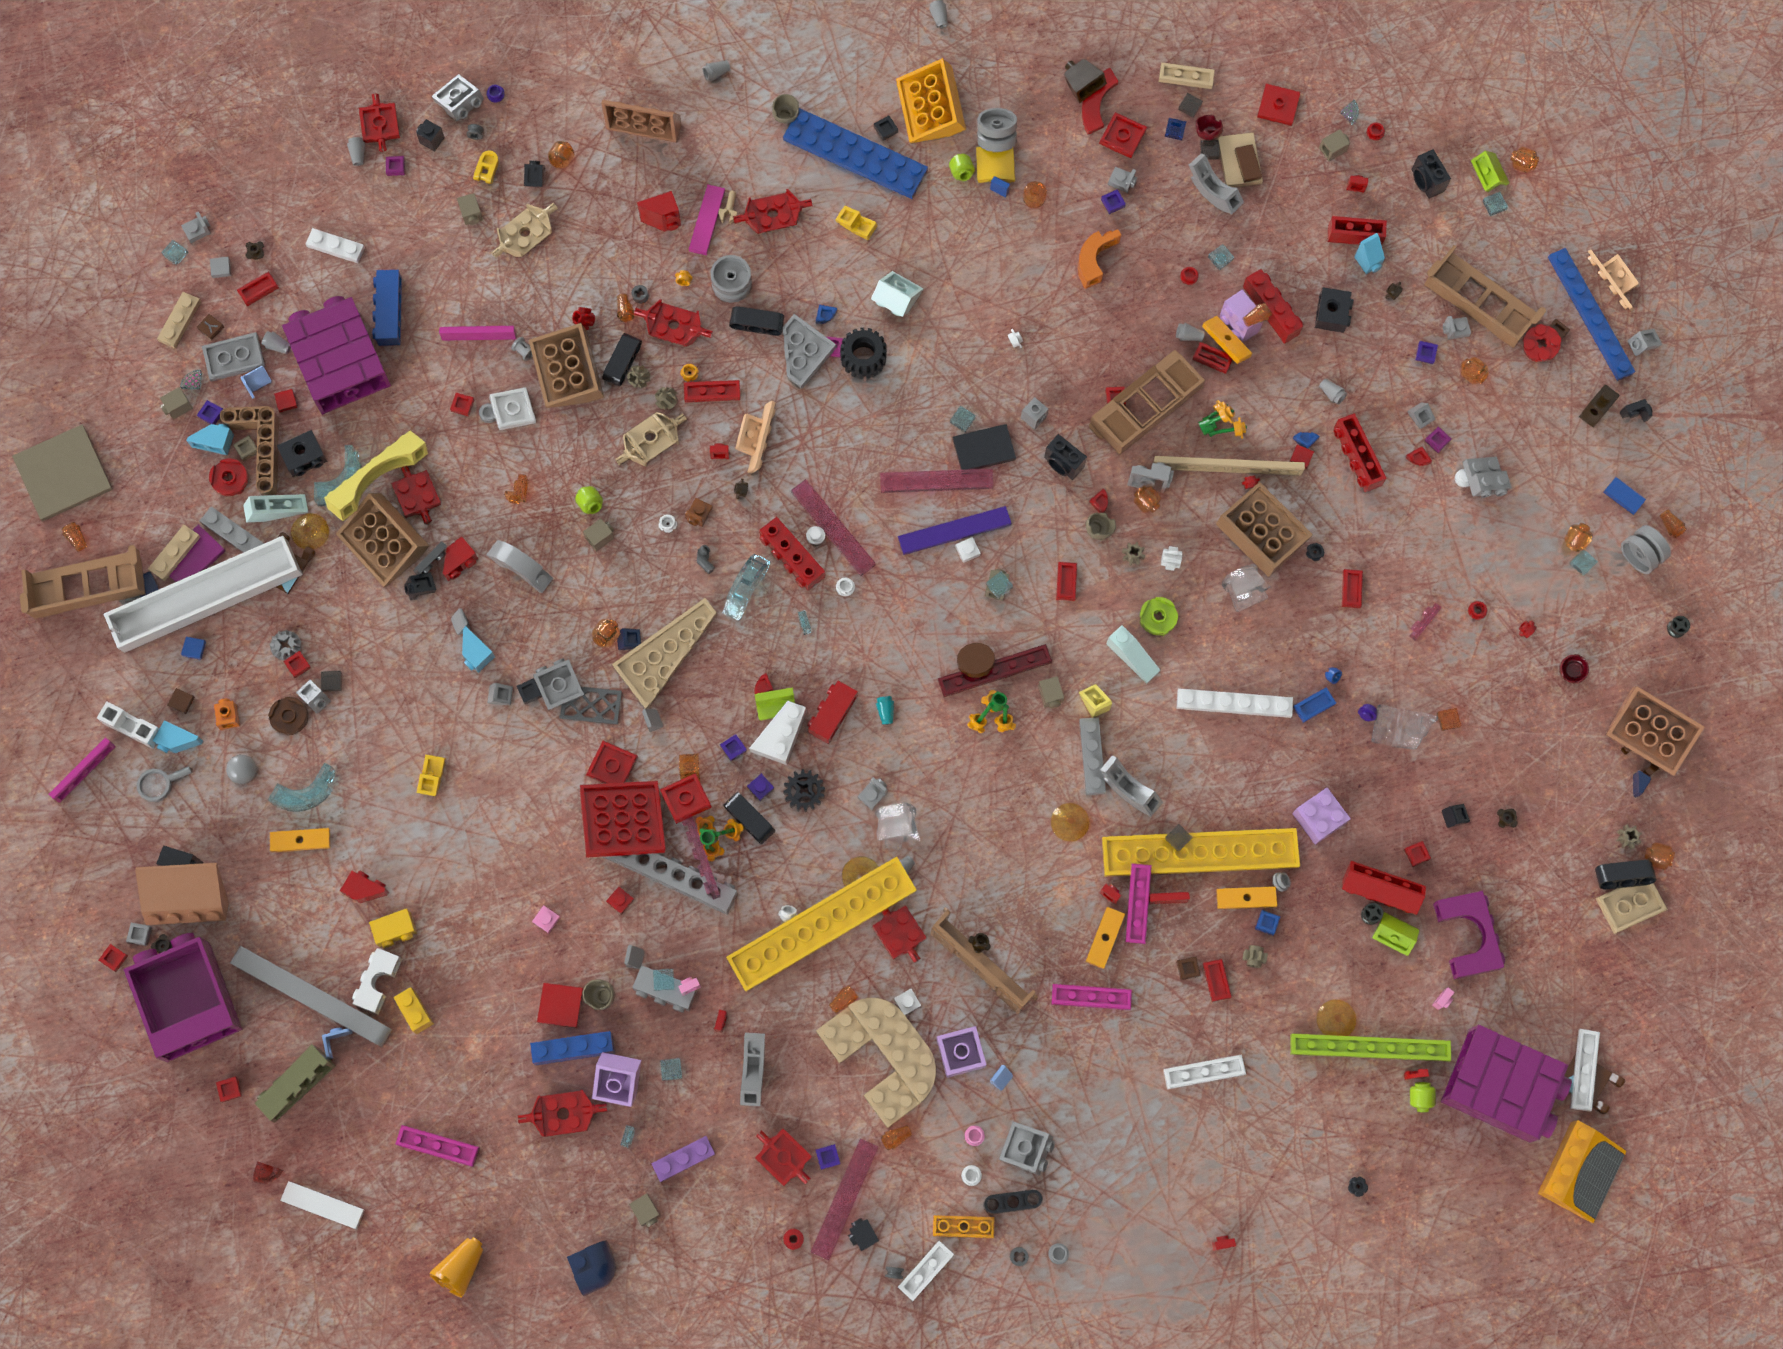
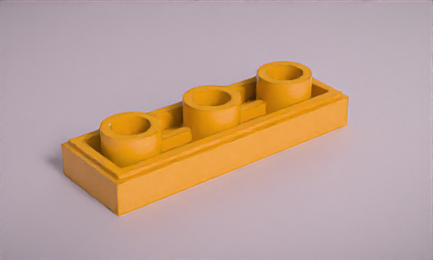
M1218 316L1203 323L1202 327L1237 364L1251 357L1252 352Z
M330 828L270 832L271 853L331 848ZM300 838H303L302 843H298Z
M1276 887L1223 888L1216 890L1218 909L1277 907ZM1243 896H1248L1249 901H1245Z
M1106 907L1085 962L1101 969L1105 968L1125 916L1124 913ZM1106 935L1108 941H1103L1102 936Z
M933 1215V1236L994 1238L995 1217ZM966 1223L968 1226L967 1230H961L960 1224Z

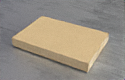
M1254 133L1220 136L1217 138L1226 185L1241 187L1262 184V178L1243 182L1234 151L1236 147L1253 144L1259 164Z
M1654 883L1645 886L1617 888L1596 898L1614 934L1668 910Z

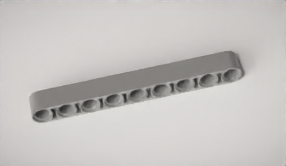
M242 946L239 947L230 964L340 1025L349 1028L351 1031L380 1047L384 1045L392 1029Z

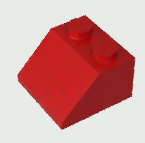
M672 191L637 202L641 222L664 232L676 230L681 226L679 209Z

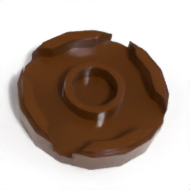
M971 643L959 651L957 665L959 670L967 674V676L979 678L987 675L994 668L995 655L988 645Z
M285 697L281 700L279 699L270 708L268 714L270 724L275 731L282 735L297 734L307 724L308 710L304 703L297 698Z

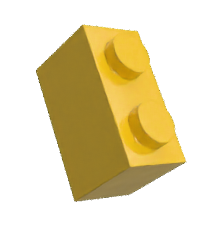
M407 908L369 922L375 943L379 947H391L394 945V942L410 940L413 938V935L417 934L411 912Z
M412 987L393 997L412 1032L415 1034L434 1024Z

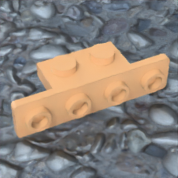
M1590 249L1588 251L1590 256L1587 258L1593 266L1597 264L1601 269L1598 271L1599 275L1604 281L1608 279L1611 283L1608 286L1614 295L1618 293L1622 298L1619 302L1625 310L1629 308L1630 311H1633L1634 308L1624 295L1638 286L1639 282L1618 254L1602 265Z
M774 401L765 404L761 419L750 414H745L743 417L735 449L751 455L748 473L750 474L759 470L762 465V453L767 447L765 441L771 431L770 422L776 411Z

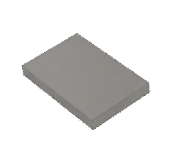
M257 332L202 346L211 382L251 372L260 366L266 368Z

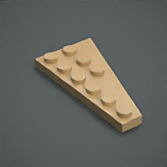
M706 598L612 664L645 709L649 708L717 615Z

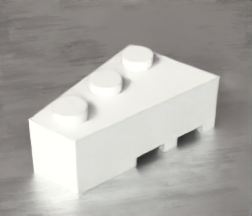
M787 701L749 748L750 752L787 765L807 713L806 707Z

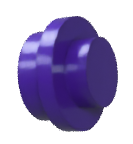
M496 84L491 85L486 93L487 98L494 103L502 101L505 96L504 89Z
M1364 704L1359 708L1358 714L1365 721H1373L1377 718V709L1373 705Z

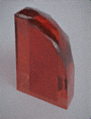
M257 1161L253 1181L255 1183L267 1184L278 1179L284 1170Z

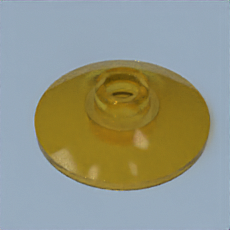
M313 513L304 514L297 518L291 528L292 540L302 549H305L307 546L317 549L326 542L329 536V526L326 520L320 515ZM307 527H312L311 531L306 532L305 530Z
M1062 804L1055 809L1051 816V828L1054 834L1064 841H1077L1089 829V816L1077 804ZM1068 818H1073V819H1074V823H1073V824H1069V823L1067 822V819H1068Z
M859 856L852 858L845 864L842 870L844 886L846 887L856 881L859 874L866 875L879 866L868 857Z
M1337 999L1329 1000L1317 1012V1025L1324 1035L1349 1036L1356 1026V1014L1348 1003ZM1335 1015H1339L1341 1017L1340 1022H1337L1335 1020Z

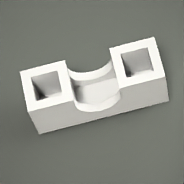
M109 702L105 703L97 716L100 722L152 749L155 748L156 743L153 742V739L159 730L157 726L141 718L138 719Z
M377 948L370 955L368 961L370 965L367 971L363 972L360 979L362 983L360 988L355 990L352 1000H354L353 1004L355 1006L379 1015L386 996L383 993L377 992L375 982L382 975L395 978L402 958Z

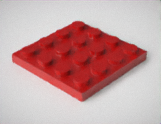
M658 781L580 785L586 858L665 853Z

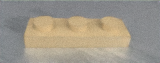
M1161 62L1159 82L1212 89L1214 70Z
M182 292L157 340L176 348L201 300Z
M183 525L148 570L163 581H166L200 539L199 534Z

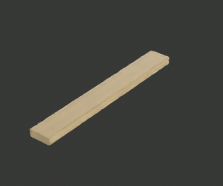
M1155 456L1153 463H1165L1171 467V470L1301 476L1305 469L1304 462Z

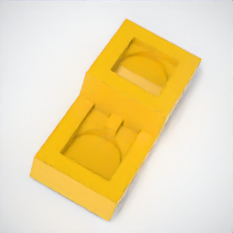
M845 205L835 219L837 223L866 240L870 239L877 228L875 221L861 216L859 211Z
M425 754L423 770L419 776L416 793L431 796L437 795L446 758Z

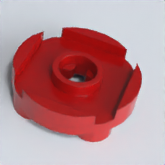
M1543 324L1532 327L1523 339L1525 355L1535 362L1552 360L1559 352L1561 346V337L1554 328ZM1545 340L1547 346L1539 348L1537 341Z
M232 458L222 459L220 463L211 468L209 482L220 495H240L248 483V472L238 460ZM228 473H231L233 477L230 481L224 479L225 476H228Z

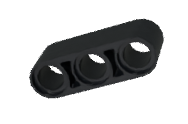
M735 306L732 308L729 327L740 331L779 336L782 334L785 316L778 312Z
M623 333L603 372L602 379L620 387L641 348L642 340Z
M736 792L723 804L724 808L739 823L743 824L744 828L761 845L776 832L774 827L739 792Z
M1651 860L1609 863L1595 868L1599 888L1603 890L1653 884L1657 880Z
M1037 1190L995 1194L988 1196L984 1200L983 1207L988 1214L1031 1210L1041 1205L1043 1197ZM1029 1194H1035L1038 1197L1036 1205H1031L1028 1202ZM1011 1196L1018 1199V1206L1015 1208L1010 1207L1007 1203L1008 1198ZM994 1199L998 1202L997 1210H990L988 1208V1200Z

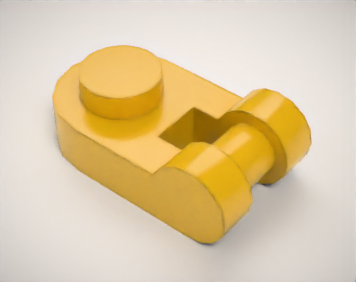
M488 150L481 154L474 172V180H483L487 184L493 183L499 164L498 156L495 152ZM483 169L488 170V173H482Z

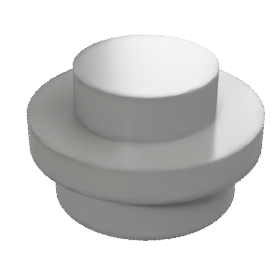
M1278 872L1273 876V885L1279 891H1286L1290 887L1291 881L1286 873Z
M1057 1243L1050 1247L1048 1256L1053 1263L1063 1264L1069 1257V1251L1065 1245Z

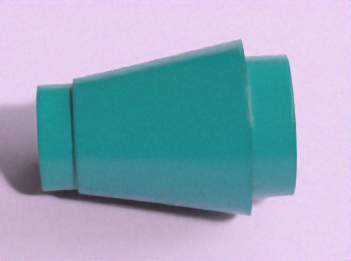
M892 696L877 698V703L875 704L882 725L893 724L894 701H892Z

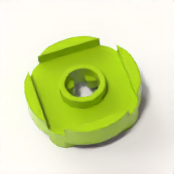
M1155 597V599L1146 601L1140 611V625L1150 634L1165 636L1174 629L1178 621V612L1175 609V605L1163 597ZM1161 612L1164 619L1156 620L1154 614Z

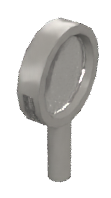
M188 766L169 775L160 769L146 770L138 778L137 791L148 802L162 801L171 792V782L191 774V768Z

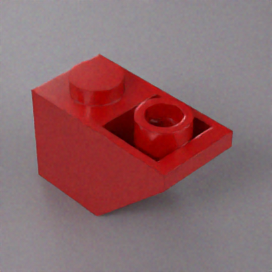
M462 536L446 548L443 575L447 581L458 578L464 569L471 568L475 565L476 560H478L476 553Z
M360 870L358 873L351 871L340 889L343 895L358 903H364L389 894V891L385 888L386 884L379 880H375V882L369 880V875Z

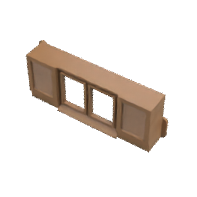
M1453 245L1441 261L1437 260L1428 270V278L1424 285L1445 300L1451 302L1490 330L1495 336L1514 348L1532 324L1539 322L1546 313V309L1540 307L1537 312L1455 255L1454 251L1457 247ZM1470 278L1486 288L1475 304L1458 293ZM1491 292L1507 303L1496 319L1479 308Z
M1174 350L1095 413L1091 418L1089 428L1099 439L1105 438L1117 453L1121 455L1201 390L1205 380L1181 354ZM1156 377L1176 397L1162 409L1143 389ZM1137 392L1156 412L1143 425L1124 405Z
M134 545L128 546L127 553L37 573H30L25 569L21 570L24 593L20 595L21 611L35 619L115 600L146 595L140 551ZM107 568L110 591L91 595L88 572ZM82 573L84 597L65 601L63 577Z
M946 907L943 909L944 914L931 928V936L951 954L954 953L996 991V995L1017 1014L1032 999L1035 1001L1038 999L1034 990L1029 994L1025 992L983 952L976 953L968 939L948 921L951 912Z

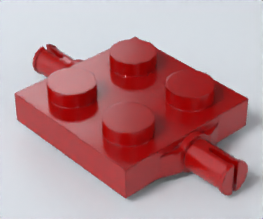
M375 93L372 94L373 104L368 107L359 108L362 137L365 143L378 142L379 151L383 152L384 149L385 152L387 151V140L400 138L395 102L388 104L380 103L379 94Z
M409 466L401 467L404 478L391 483L405 518L421 515L424 524L432 522L428 512L432 508L440 506L441 502L427 470L411 474Z
M906 905L897 911L890 912L889 909L882 912L884 917L874 924L872 928L893 960L900 955L908 953L913 962L916 963L921 958L915 951V948L918 944L925 941L927 937Z
M784 1129L772 1138H769L761 1130L759 1133L765 1139L759 1134L756 1137L764 1146L755 1159L783 1186L796 1176L806 1185L808 1182L802 1176L808 1181L811 1178L803 1171V1168L812 1156Z

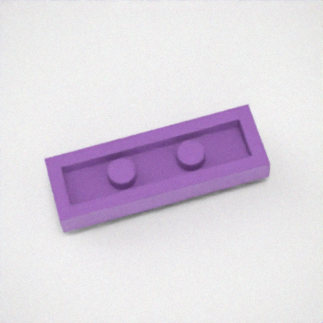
M707 1136L651 1164L659 1181L663 1182L714 1156L715 1153Z

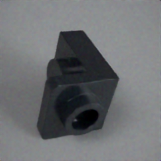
M530 160L529 164H524V186L543 187V169H545V165H540V161Z
M1646 399L1626 405L1620 411L1622 419L1626 417L1634 418L1640 415L1643 422H1646L1653 416L1651 405L1647 403Z
M431 573L409 576L404 584L405 593L409 596L410 600H414L418 595L435 593L437 590Z

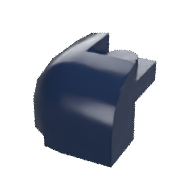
M607 1240L567 1256L574 1279L583 1296L604 1288L610 1284L615 1276L616 1263Z

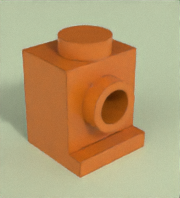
M225 698L220 699L218 704H214L216 726L220 730L240 726L237 704L234 701ZM228 710L226 714H222V711Z

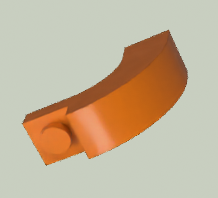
M1118 229L1113 232L1108 231L1103 236L1097 231L1084 242L1078 260V275L1085 289L1102 281L1103 273L1097 264L1096 257L1100 252L1120 243L1121 233Z

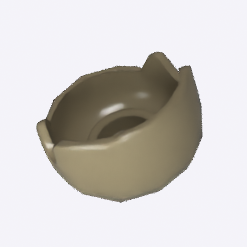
M781 94L774 99L772 114L776 121L787 124L793 122L798 117L799 102L794 96Z
M1095 512L1087 518L1085 526L1087 533L1093 539L1104 540L1114 533L1116 521L1115 519H1110L1107 513Z
M601 979L588 982L582 992L584 1002L595 1010L608 1009L613 1004L615 998L613 986Z

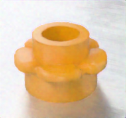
M680 270L675 274V282L680 286H689L693 280V277L686 270Z
M693 364L684 365L680 371L683 380L687 382L696 380L698 377L697 373H699L698 368Z

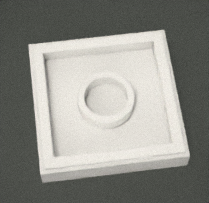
M526 387L490 394L489 398L499 430L536 423Z

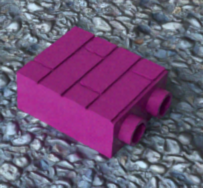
M343 296L329 298L324 302L323 309L310 313L308 310L297 311L289 317L288 323L282 325L312 398L322 415L391 386L352 297L347 299Z
M186 933L172 939V948L160 954L157 953L156 949H149L133 956L134 965L123 969L155 1057L165 1062L172 1061L243 1030L210 943L201 937L195 938L194 933Z
M1478 1024L1468 1030L1440 1102L1530 1143L1540 1140L1541 1136L1550 1138L1554 1132L1558 1116L1550 1112L1555 1099L1564 1101L1571 1088L1572 1079L1564 1076L1568 1068L1567 1064Z

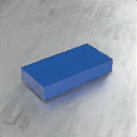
M1617 477L1613 479L1603 492L1633 515L1646 500Z
M1327 687L1294 705L1293 708L1302 722L1305 723L1336 705V701Z

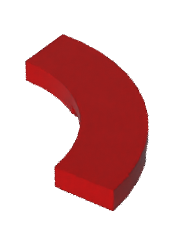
M1111 68L1103 71L1107 84L1082 102V121L1087 135L1104 128L1100 115V104L1106 93L1118 85L1119 82Z

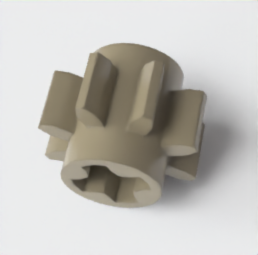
M644 365L632 366V371L627 372L628 382L634 388L646 387V382L650 381V372L644 368Z
M672 387L660 388L655 394L657 400L655 404L660 409H672L678 402L675 396L677 392Z
M1138 542L1133 545L1128 543V549L1123 548L1122 553L1126 554L1123 557V561L1127 560L1129 566L1134 563L1139 565L1140 559H1145V555L1141 554L1145 548L1140 547Z
M1627 824L1623 826V830L1617 831L1619 838L1616 841H1620L1622 848L1629 846L1630 849H1633L1635 844L1641 843L1639 836L1642 833L1636 830L1637 826L1629 828Z
M1250 945L1249 950L1245 949L1243 952L1242 960L1247 961L1246 966L1261 968L1262 964L1267 963L1268 953H1263V947Z

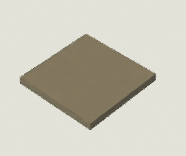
M83 424L12 456L42 522L113 490Z

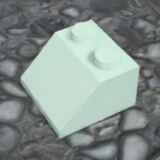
M892 271L879 280L871 299L878 306L886 307L894 315L903 317L911 310L922 293L923 288Z

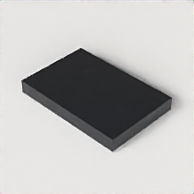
M1007 424L952 437L962 473L1016 460Z

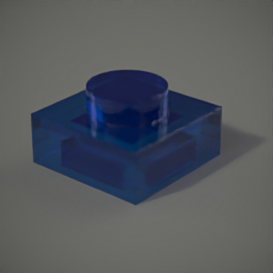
M1169 118L1165 137L1182 141L1187 121Z

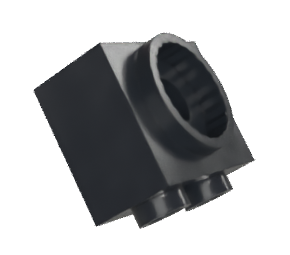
M1434 149L1417 156L1411 169L1417 187L1425 192L1429 199L1445 192L1451 177Z
M1322 287L1316 311L1315 328L1344 333L1346 327H1349L1351 323V316L1348 315L1354 303V299H1351L1352 292ZM1328 308H1333L1335 312L1329 311Z
M312 430L277 445L292 477L302 476L306 471L312 468H319L325 462H328ZM304 449L305 452L299 455L298 452Z
M1059 434L1048 444L1044 458L1053 470L1062 476H1068L1071 480H1074L1082 471L1087 460L1086 455Z
M163 845L156 864L158 866L203 864V861L193 854Z

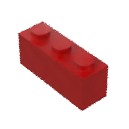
M1332 216L1328 224L1327 242L1360 245L1361 241L1377 233L1381 245H1383L1386 239L1387 220Z
M839 680L835 685L832 684L827 691L829 696L825 701L822 700L817 708L818 714L816 717L812 716L807 725L809 727V734L827 744L831 742L858 697V691Z

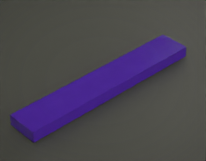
M1004 506L898 536L903 555L1010 526L1011 520L1007 508Z

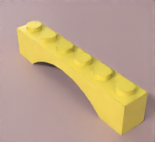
M412 431L402 435L377 457L371 459L363 468L358 469L349 479L344 480L335 490L329 492L324 497L327 508L344 521L357 511L362 494L375 479L393 469L415 465L428 454L426 443Z

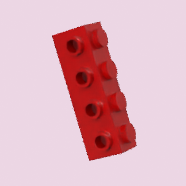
M1260 269L1246 277L1243 288L1285 344L1299 336L1303 328L1302 320L1293 313L1291 305L1285 302L1280 290L1271 283L1270 276Z
M1353 413L1338 419L1333 432L1342 444L1341 448L1344 455H1347L1350 460V468L1352 471H1355L1359 486L1365 492L1381 487L1387 478L1356 414Z
M777 516L759 530V539L762 544L772 549V555L776 560L780 559L784 563L783 567L789 574H794L795 580L801 588L805 587L809 591L825 578V570Z
M1350 861L1342 882V890L1350 894H1357L1368 900H1374L1388 907H1395L1415 915L1418 914L1426 894V886L1354 861Z

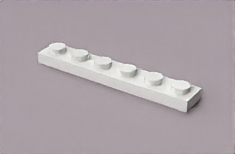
M1178 688L1176 709L1291 718L1293 697Z

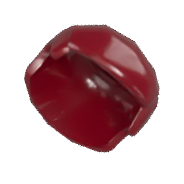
M1212 114L1198 117L1195 121L1196 133L1201 139L1208 141L1217 139L1224 131L1222 121L1219 120L1218 122Z
M1579 654L1568 655L1561 661L1559 672L1567 682L1572 684L1580 683L1587 678L1589 665L1587 660Z

